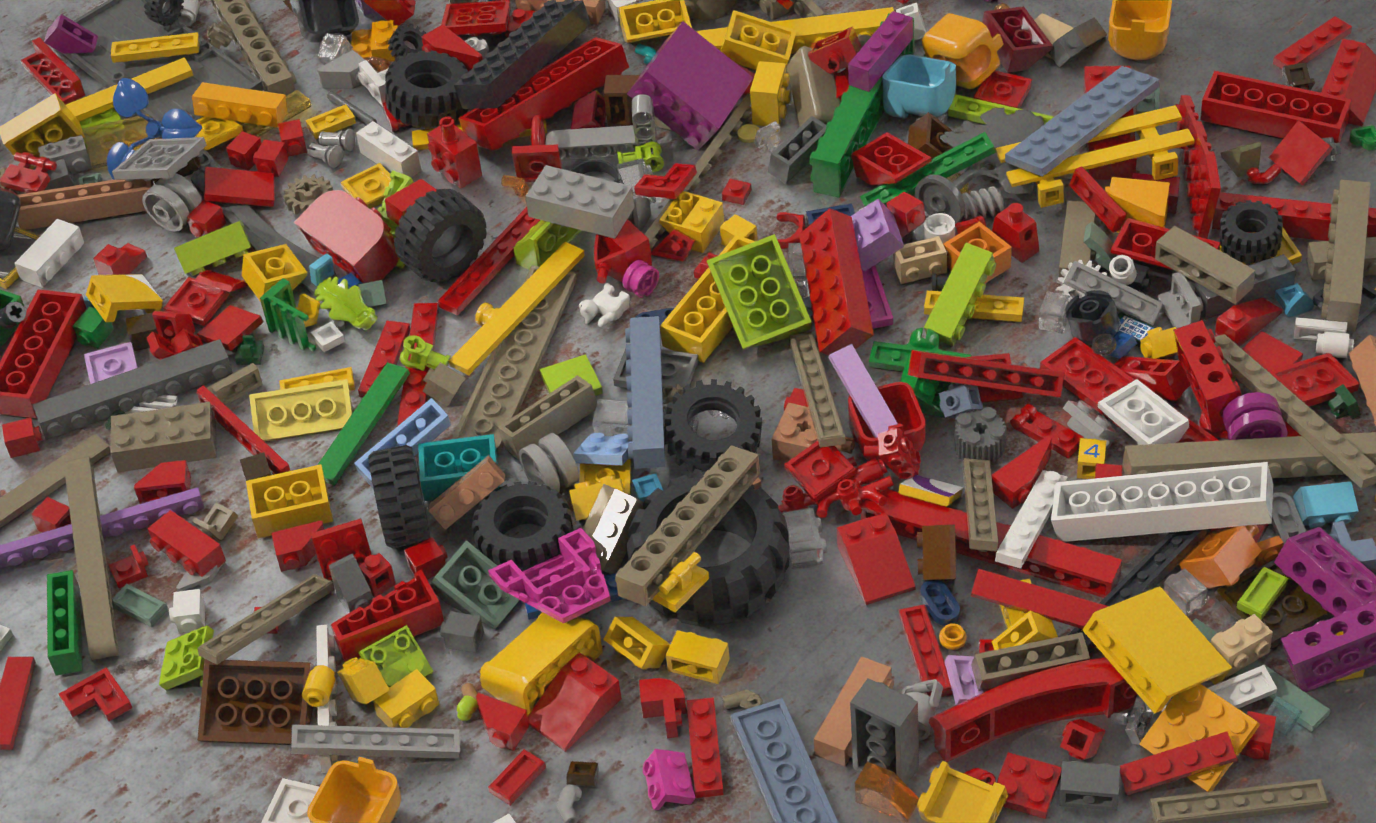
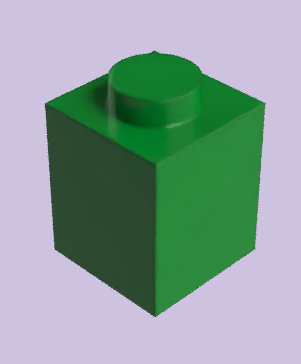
M88 307L73 325L78 342L97 349L114 330L112 322H105L98 311L92 307Z

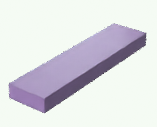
M848 345L830 354L829 360L874 438L878 437V433L888 431V426L898 424L853 345Z

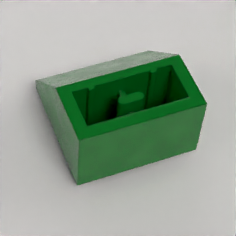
M908 355L900 382H905L912 387L922 413L945 418L940 408L941 400L939 393L947 391L949 385L956 383L908 375L911 355Z

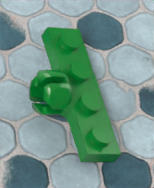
M917 328L911 333L910 341L906 345L873 341L869 367L903 372L908 355H911L912 350H928L931 353L959 357H971V354L938 349L940 337L934 330L928 329L924 339L922 337L923 328Z

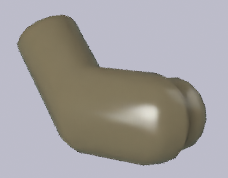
M747 689L722 697L726 710L737 706L749 709L763 704V700L758 694Z

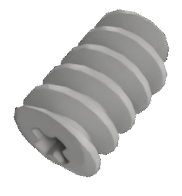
M994 186L989 187L988 191L985 188L980 189L979 193L976 190L971 191L970 195L962 193L965 202L963 221L968 220V215H971L973 219L977 217V213H980L983 218H986V211H989L991 217L995 216V209H998L999 213L1004 210L1003 197L1000 190Z

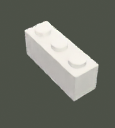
M374 121L356 132L360 153L376 164L381 163L388 172L391 173L394 170L412 178L422 171L418 151Z
M56 219L15 262L20 280L43 288L84 244L79 226Z

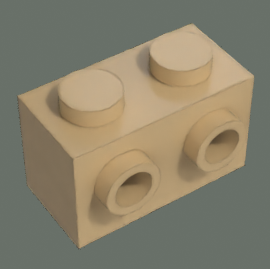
M939 236L905 244L903 248L893 253V268L900 283L904 284L931 277L932 273L937 275L947 273V251Z
M1255 614L1247 619L1237 621L1233 627L1224 632H1218L1211 639V644L1232 667L1226 678L1270 652L1273 632Z

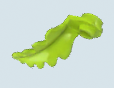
M328 277L315 290L314 296L317 297L315 300L319 302L324 301L320 308L331 309L329 317L333 320L348 321L354 327L362 328L366 331L378 318L375 315V310L364 304L361 290L358 286L354 285L348 289L347 279H343L338 283V277H334L333 280L331 277Z

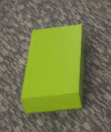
M1263 567L1237 602V609L1251 616L1255 614L1262 620L1288 584V578Z

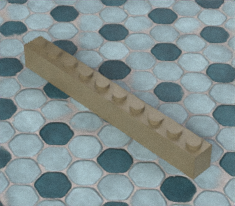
M1376 432L1341 434L1376 465ZM1302 436L1125 446L1122 463L1125 476L1268 462L1272 478L1344 474Z

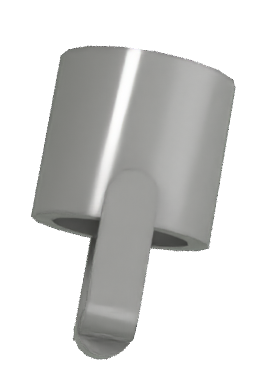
M936 679L906 686L901 693L911 696L918 702V741L924 740L930 735L931 725L929 724V719L935 715L936 707H938L943 686ZM932 691L930 697L926 694H923L925 692Z

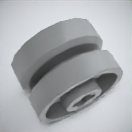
M175 173V176L171 179L162 180L160 178L156 185H153L143 195L142 201L149 216L156 223L167 230L179 231L188 223L187 216L202 202V199L197 189L187 179Z
M550 433L539 439L538 446L533 443L520 449V462L530 482H536L538 486H541V484L547 485L551 488V491L554 489L559 492L560 486L568 488L579 481L576 463L565 443L556 434Z

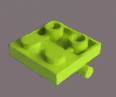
M206 625L167 642L159 686L168 690L201 676L200 686L202 687L205 658L199 656L198 647L213 638L214 630Z
M407 625L359 652L362 659L376 663L388 688L416 669L424 677L434 672Z

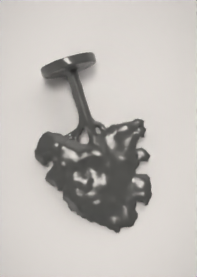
M1004 107L992 108L980 116L986 125L974 126L971 121H964L962 128L966 133L945 132V135H941L940 138L943 142L948 143L954 148L985 132L994 147L998 148L1022 142L1042 127L1044 121L1042 116H1035L1030 110H1016L1014 114L1006 115ZM994 153L969 166L954 182L940 175L926 176L918 182L915 188V198L924 203L926 217L936 213H943L951 216L956 224L962 220L965 214V202L959 190L973 178L980 175L996 178L1004 188V191L1009 194H1029L1034 190L1035 183L1012 187L1006 172L1020 168L1006 162L1000 163L997 154ZM987 163L995 166L993 170H983L981 168Z

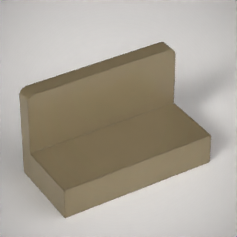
M252 363L210 385L207 389L226 406L263 384L258 368Z

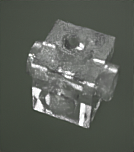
M325 34L323 41L320 43L317 57L325 65L352 51L353 47L346 36L342 34Z

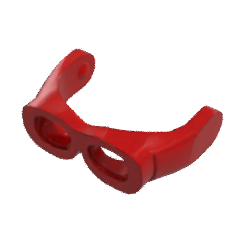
M779 212L776 217L778 221L793 222L799 227L791 237L777 239L780 248L785 249L801 244L799 234L805 230L804 214Z

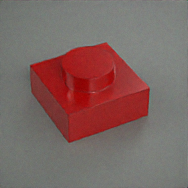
M729 179L722 192V201L744 205L752 191L751 183Z

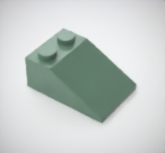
M468 541L464 542L430 584L434 593L448 605L465 614L481 616L482 623L494 629L498 627L519 601L518 598L501 590L489 576L488 570L497 567V565Z

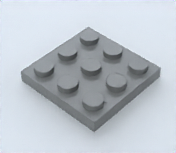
M204 137L149 139L112 171L114 179L133 181L135 179L149 181L154 178H162V180L171 179L178 170L187 166V162L193 157L198 156L207 144Z

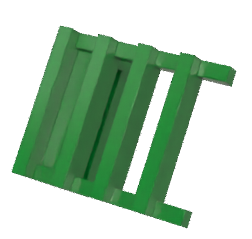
M282 278L260 297L268 330L271 333L276 330L282 339L285 336L288 337L289 343L292 345L297 342L299 348L303 351L308 348L314 352L317 349L316 345L309 342L304 321L306 322L309 317L295 308L296 303L291 284L288 280Z

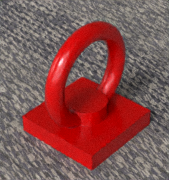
M535 115L532 119V146H512V157L518 183L535 182L546 165L562 169L558 144L546 145L544 122L540 115Z

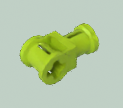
M648 142L642 146H635L634 152H617L620 172L624 171V169L638 167L639 172L660 171L664 167L660 144Z
M413 335L408 336L404 340V350L401 352L400 362L406 367L418 368L424 371L425 367L435 370L440 362L448 366L451 356L448 354L445 356L432 351L433 345L426 343L419 336Z

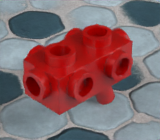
M891 428L888 431L878 433V446H864V457L879 456L899 479H910L915 475H919L918 471L921 463L919 451L913 448L912 441L903 436V431L900 428Z

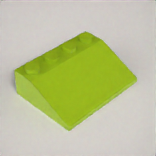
M775 234L707 260L743 350L787 339L790 335L800 334L811 329V319Z

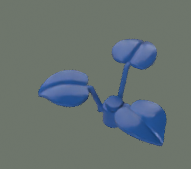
M122 78L119 80L114 92V108L123 117H132L137 113L138 116L147 120L146 133L148 137L131 144L129 147L123 142H118L111 147L107 156V167L110 176L115 180L112 171L136 151L133 150L135 147L146 143L149 139L194 138L201 131L202 126L186 111L177 108L166 112L162 121H156L140 111L149 104L146 90L138 82Z

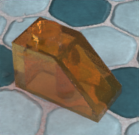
M867 761L855 781V800L857 803L903 822H908L917 806L919 797L893 771Z

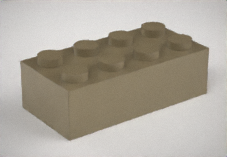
M210 402L111 416L110 453L117 473L156 467L164 462L182 460L192 462L217 458L216 420Z

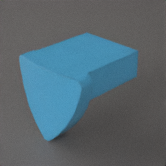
M1298 283L1275 290V298L1285 310L1284 313L1287 317L1306 313L1314 307L1312 299L1302 290Z

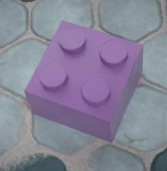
M879 199L851 216L861 269L863 271L868 270L904 247L894 214Z

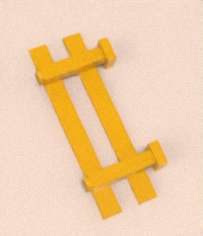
M1176 105L1117 119L1087 143L1135 131L1141 140L1070 156L1043 177L1022 168L1007 171L1006 176L1012 187L1036 182L1038 187V203L1041 208L1064 203L1063 183L1061 179L1054 180L1053 177L1074 173L1075 169L1081 166L1087 170L1149 155L1152 160V176L1155 181L1177 176L1178 156L1175 152L1168 153L1167 150L1195 144V140L1189 129L1163 135L1158 134L1156 126L1182 120L1181 114ZM1019 143L995 148L1000 163H1005V154Z

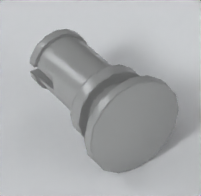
M352 129L339 131L338 133L321 132L319 143L322 146L338 145L343 149L345 148L346 151H352L355 146V133Z
M317 143L309 145V147L315 149V151L308 149L310 157L322 159L334 168L341 164L344 157V151L341 146L328 145L325 147Z

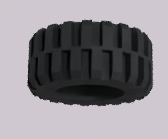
M425 50L418 51V53H407L405 57L397 58L386 71V107L397 120L400 119L402 123L406 125L411 124L416 128H419V126L425 127V129L439 127V121L444 117H451L455 123L456 120L459 121L458 118L463 116L468 109H462L454 84L461 79L463 74L469 71L457 58H451L446 53L439 54L437 51L425 52Z
M436 189V192L430 191L426 193V196L417 198L415 200L416 203L406 209V214L401 216L399 220V227H396V238H394L396 254L400 260L421 279L430 282L448 281L450 277L460 275L462 270H467L471 266L470 263L479 256L478 252L482 250L484 246L483 239H486L487 235L485 229L487 228L486 220L480 209L456 190Z
M402 445L373 451L368 456L386 546L397 548L421 543L429 539V525L412 447Z
M528 481V484L514 482L512 486H507V484L501 486L499 491L489 493L487 500L483 499L478 505V509L474 512L472 530L476 549L497 566L512 560L522 572L560 555L558 538L574 531L571 511L567 501L556 490L553 489L551 491V488L544 484L538 486L536 482ZM522 524H535L543 527L536 534L525 538H512L504 535L511 528Z

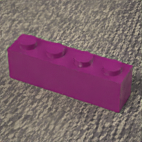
M894 11L891 12L848 64L850 86L868 92L874 87L913 39V17Z

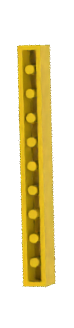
M890 7L775 21L772 23L797 30L791 54H794L803 46L811 47L812 43L852 26L857 37L858 34L872 36L879 28L880 23L885 21L888 13H891L894 9ZM728 27L696 32L721 51Z

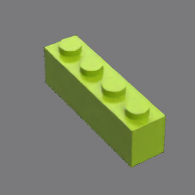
M967 242L965 243L924 326L926 334L928 329L934 330L940 337L939 341L954 346L956 340L962 338L965 331L964 324L967 318L970 319L974 314L977 297H982L986 288L984 283L987 277L992 276L995 271L996 263L992 252Z

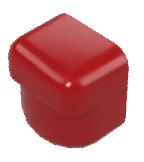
M905 382L877 386L898 423L888 426V430L900 428L903 431V436L912 441L913 448L920 452L926 440L925 418L912 387ZM849 396V428L864 456V446H878V437L874 438L851 396ZM879 456L864 457L868 461L873 460L875 458L877 460L880 459Z

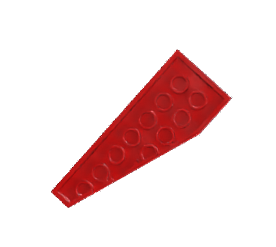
M1181 95L1179 104H1176L1182 116V120L1177 121V131L1189 129L1195 140V144L1179 147L1183 149L1182 165L1186 166L1184 180L1188 181L1187 197L1191 198L1189 212L1193 214L1192 230H1196V236L1207 239L1221 190L1216 156L1214 152L1210 151L1212 146L1207 142V134L1202 122L1197 121L1199 115L1195 112V105L1191 96Z

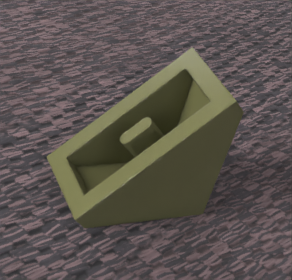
M1256 142L1242 145L1220 153L1235 175L1241 177L1247 175V170L1252 167L1259 169L1261 143Z

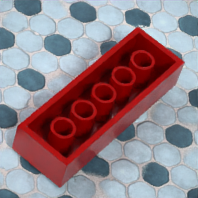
M1084 66V94L1121 66ZM1131 108L1120 118L1134 115L1133 108ZM1135 132L1086 143L1087 152L1136 141ZM1137 158L1088 169V173L1094 180H1111L1112 177L1132 179V174L1136 173Z
M1214 71L1202 98L1200 120L1284 138L1299 120L1320 138L1333 137L1334 143H1340L1349 120L1352 99Z
M829 208L799 234L819 352L828 356L851 344L856 350L874 335L852 217Z
M37 290L26 311L24 320L20 322L0 361V414L37 418L33 404L47 399L77 338L73 325L87 310L82 294Z

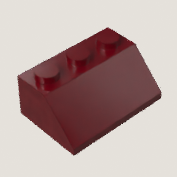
M1024 6L984 11L982 23L988 28L991 37L993 38L997 34L1001 35L1004 45L997 51L1000 63L1007 72L1028 70L1052 50V43Z

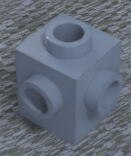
M956 383L949 385L947 391L939 393L941 400L940 408L945 418H955L956 420L959 414L971 413V410L975 412L977 409L981 411L983 409L978 387L975 385Z

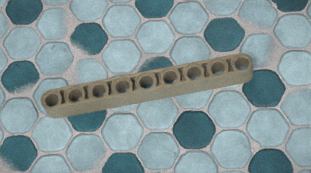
M88 456L64 461V471L90 658L94 661L119 655L94 469L91 458Z

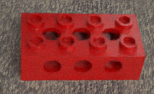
M1203 320L1174 329L1178 359L1212 434L1225 430L1223 411L1228 403L1241 396V391L1237 381L1232 382L1231 380L1233 376L1229 364L1223 363L1224 356L1220 346L1215 347L1214 345L1216 341L1212 329H1207Z

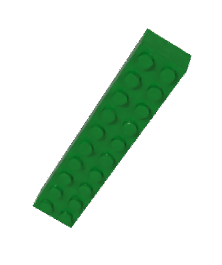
M914 18L913 39L902 51V53L897 57V59L903 55H913L915 52ZM882 77L869 92L849 85L848 91L843 93L840 106L835 108L832 121H828L824 136H820L817 149L810 156L809 163L812 165L810 181L813 182V191L815 193L841 197L854 171L851 154L868 144L885 111L883 107Z

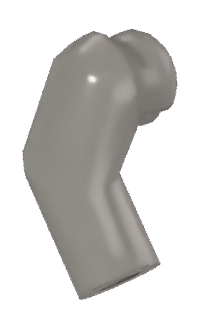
M567 785L560 794L557 809L564 823L578 822V817L572 807L574 801H579V797L582 796V791L578 786Z

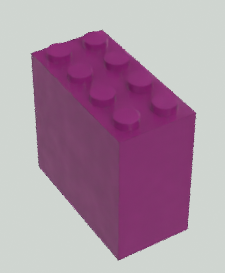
M682 21L657 51L627 95L632 99L641 94L650 96L653 100L654 117L658 118L672 131L682 137L689 145L699 150L720 128L753 80V77Z

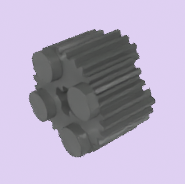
M985 407L981 411L977 409L975 412L971 410V413L959 414L955 425V451L958 459L989 460L990 464L995 465L996 459L1003 455L1006 448V425L1003 418H999V415H996V410L990 407Z

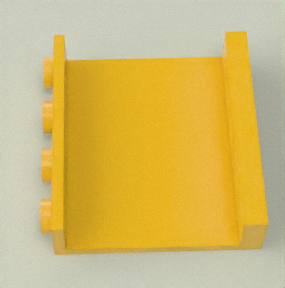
M1160 586L1094 612L1083 628L1084 633L1154 714L1162 711L1171 697L1208 680L1214 685L1221 683L1232 669L1231 665Z

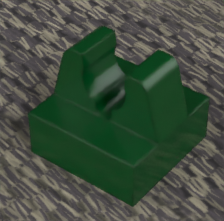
M243 335V341L238 344L235 356L236 364L250 365L254 363L255 365H261L264 352L263 341H256L253 335Z
M1342 384L1334 389L1336 397L1328 403L1334 417L1339 419L1349 415L1353 420L1360 416L1358 403L1345 385Z

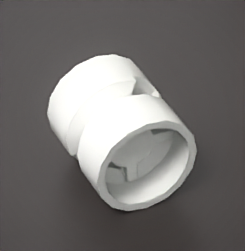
M936 213L927 217L924 222V240L939 236L942 243H945L955 237L954 219L943 213Z

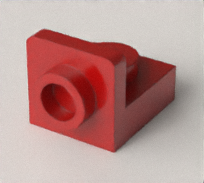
M135 544L130 546L133 555L109 564L110 571L119 589L126 584H132L148 577L145 566H148L149 563L143 551L138 553Z

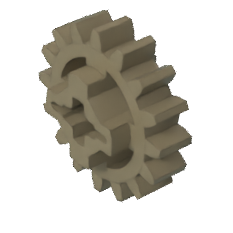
M315 174L311 178L303 175L301 180L295 178L294 184L288 183L289 189H284L285 195L283 197L288 210H293L296 215L299 212L303 213L319 196L332 191L333 187L329 180H324V176L317 179Z

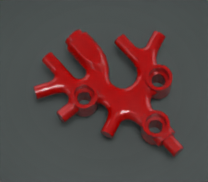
M854 456L847 459L854 467L857 466ZM875 458L856 468L857 473L853 477L842 480L836 489L816 503L796 485L786 487L783 491L782 504L778 506V509L783 515L787 513V516H800L807 512L809 506L818 505L817 516L825 518L829 506L833 502L841 500L844 509L851 511L853 515L857 516L862 512L861 505L865 499L884 506L887 503V498L880 494L879 491L894 484L890 475L883 478L884 474L888 473L883 460Z

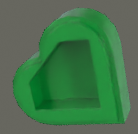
M1374 125L1354 128L1350 132L1349 140L1353 145L1362 146L1366 150H1375L1376 128Z

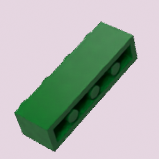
M73 570L47 574L48 659L55 676L82 671L81 593Z

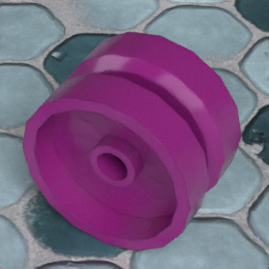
M1261 392L1247 393L1228 403L1223 411V422L1228 432L1229 440L1287 437V428L1282 418L1280 406L1276 398L1270 394Z

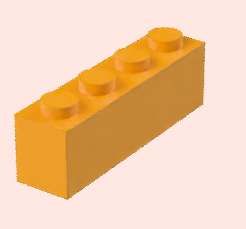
M202 82L192 95L194 115L278 128V123H281L288 114L285 94Z

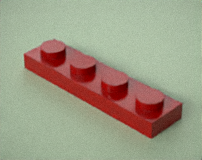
M1334 16L1274 56L1273 64L1282 69L1287 65L1308 63L1351 34L1352 26Z
M386 321L358 389L359 397L365 396L387 362L397 365L404 348V340L410 333V323Z
M714 697L686 700L695 797L722 796L724 794Z
M1226 731L1120 765V776L1125 792L1129 796L1236 762L1238 759L1230 735Z

